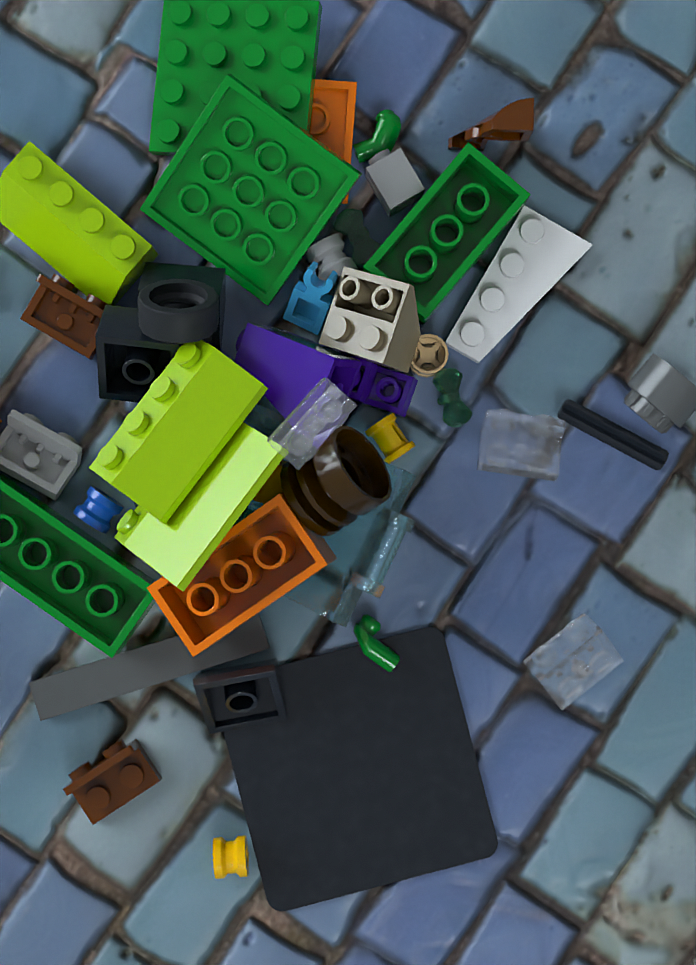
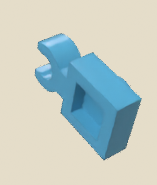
M314 261L304 273V282L299 280L295 285L283 319L319 335L325 325L334 298L327 293L330 292L336 283L338 274L332 271L327 280L319 279L316 275L318 263Z

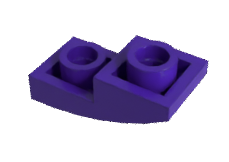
M353 357L363 362L349 399L405 418L418 380L414 377L379 367L373 362Z

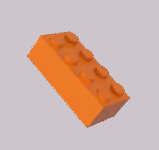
M279 493L229 530L184 592L163 576L148 586L147 589L194 657L338 558L323 536L308 529L297 518L287 503L284 493Z

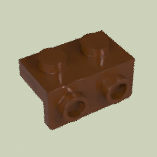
M39 274L36 281L40 285L20 319L92 360L96 354L95 335L105 305L108 304L91 294H88L86 299L72 292L75 285L57 274H53L51 279Z

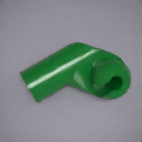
M385 109L377 114L375 119L378 123L372 138L353 144L359 164L370 160L383 150L389 149L391 152L401 131V120L392 110Z
M365 614L359 623H355L353 633L364 655L390 672L398 664L400 656L374 636L381 629V624L369 614Z

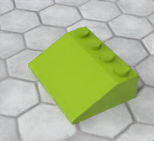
M243 422L166 524H163L138 505L135 510L130 509L120 519L117 525L118 533L114 538L184 592L288 453V450Z

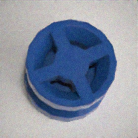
M91 485L86 492L87 499L83 504L77 505L73 513L94 529L107 534L111 528V519L114 515L120 514L124 506L102 490Z

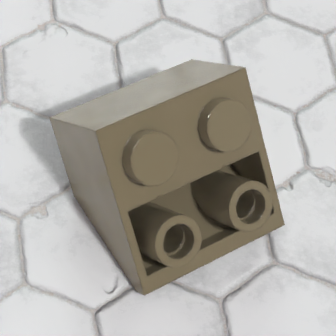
M344 266L318 344L353 357L408 373L421 336L414 286Z

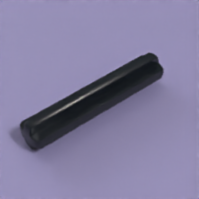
M571 399L565 400L558 411L557 417L560 420L654 470H660L668 459L669 453L667 450Z

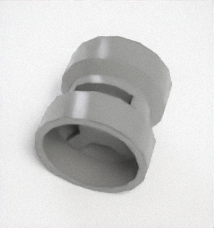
M333 234L318 241L305 254L310 264L314 261L318 263V278L321 280H327L332 271H335L338 274L335 284H338L344 266L358 270L354 260L342 252L344 242L339 234Z

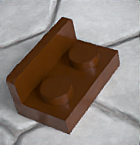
M121 739L102 752L105 759L92 767L88 761L68 774L72 781L63 790L67 796L71 793L74 795L92 825L161 781L162 777L137 739L127 745Z

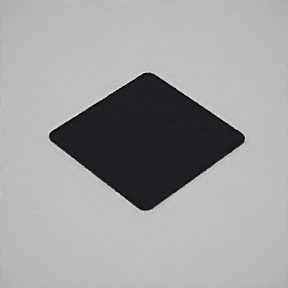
M424 627L378 639L400 656L398 664L390 672L365 656L360 645L279 665L288 720L224 731L266 898L273 909L283 912L482 860L495 853L498 839L446 641L441 631L437 628Z

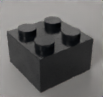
M105 305L95 335L99 398L139 403L150 389L153 381L160 376L183 344L166 343L154 340L143 334L139 327L138 308Z

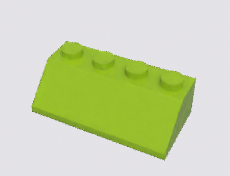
M29 141L3 170L0 177V222L86 296L91 294L108 305L115 306L142 275L145 262H153L159 255L150 243L32 142Z
M203 340L184 343L177 350L176 355L160 376L153 381L150 389L137 406L126 416L123 424L110 441L99 451L98 456L89 468L163 524H166L268 388L218 349Z

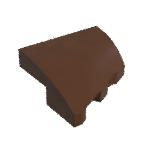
M534 97L512 102L475 125L448 139V150H462L468 142L477 150L484 151L488 140L528 141L533 132Z

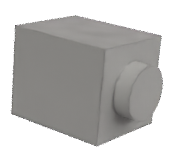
M401 148L392 153L389 149L383 150L369 160L370 166L366 167L365 178L389 218L422 198L425 188Z

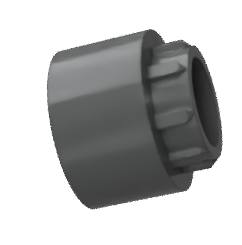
M654 353L627 383L632 390L625 396L624 404L661 434L667 433L674 424L681 428L696 411V386Z

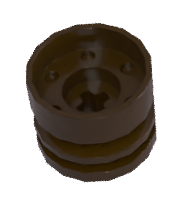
M339 426L314 444V448H307L298 456L283 464L280 472L281 488L287 503L297 518L308 529L320 536L334 535L343 527L355 521L358 515L364 516L388 500L392 491L390 474L382 457L374 445L362 433L350 426Z

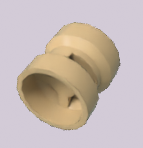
M433 334L421 335L410 365L411 371L417 376L425 378L433 377L440 373L447 363L449 355L448 347L444 340Z

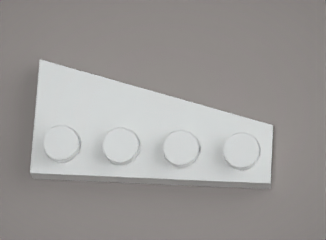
M524 205L445 344L472 361L479 363L593 244Z

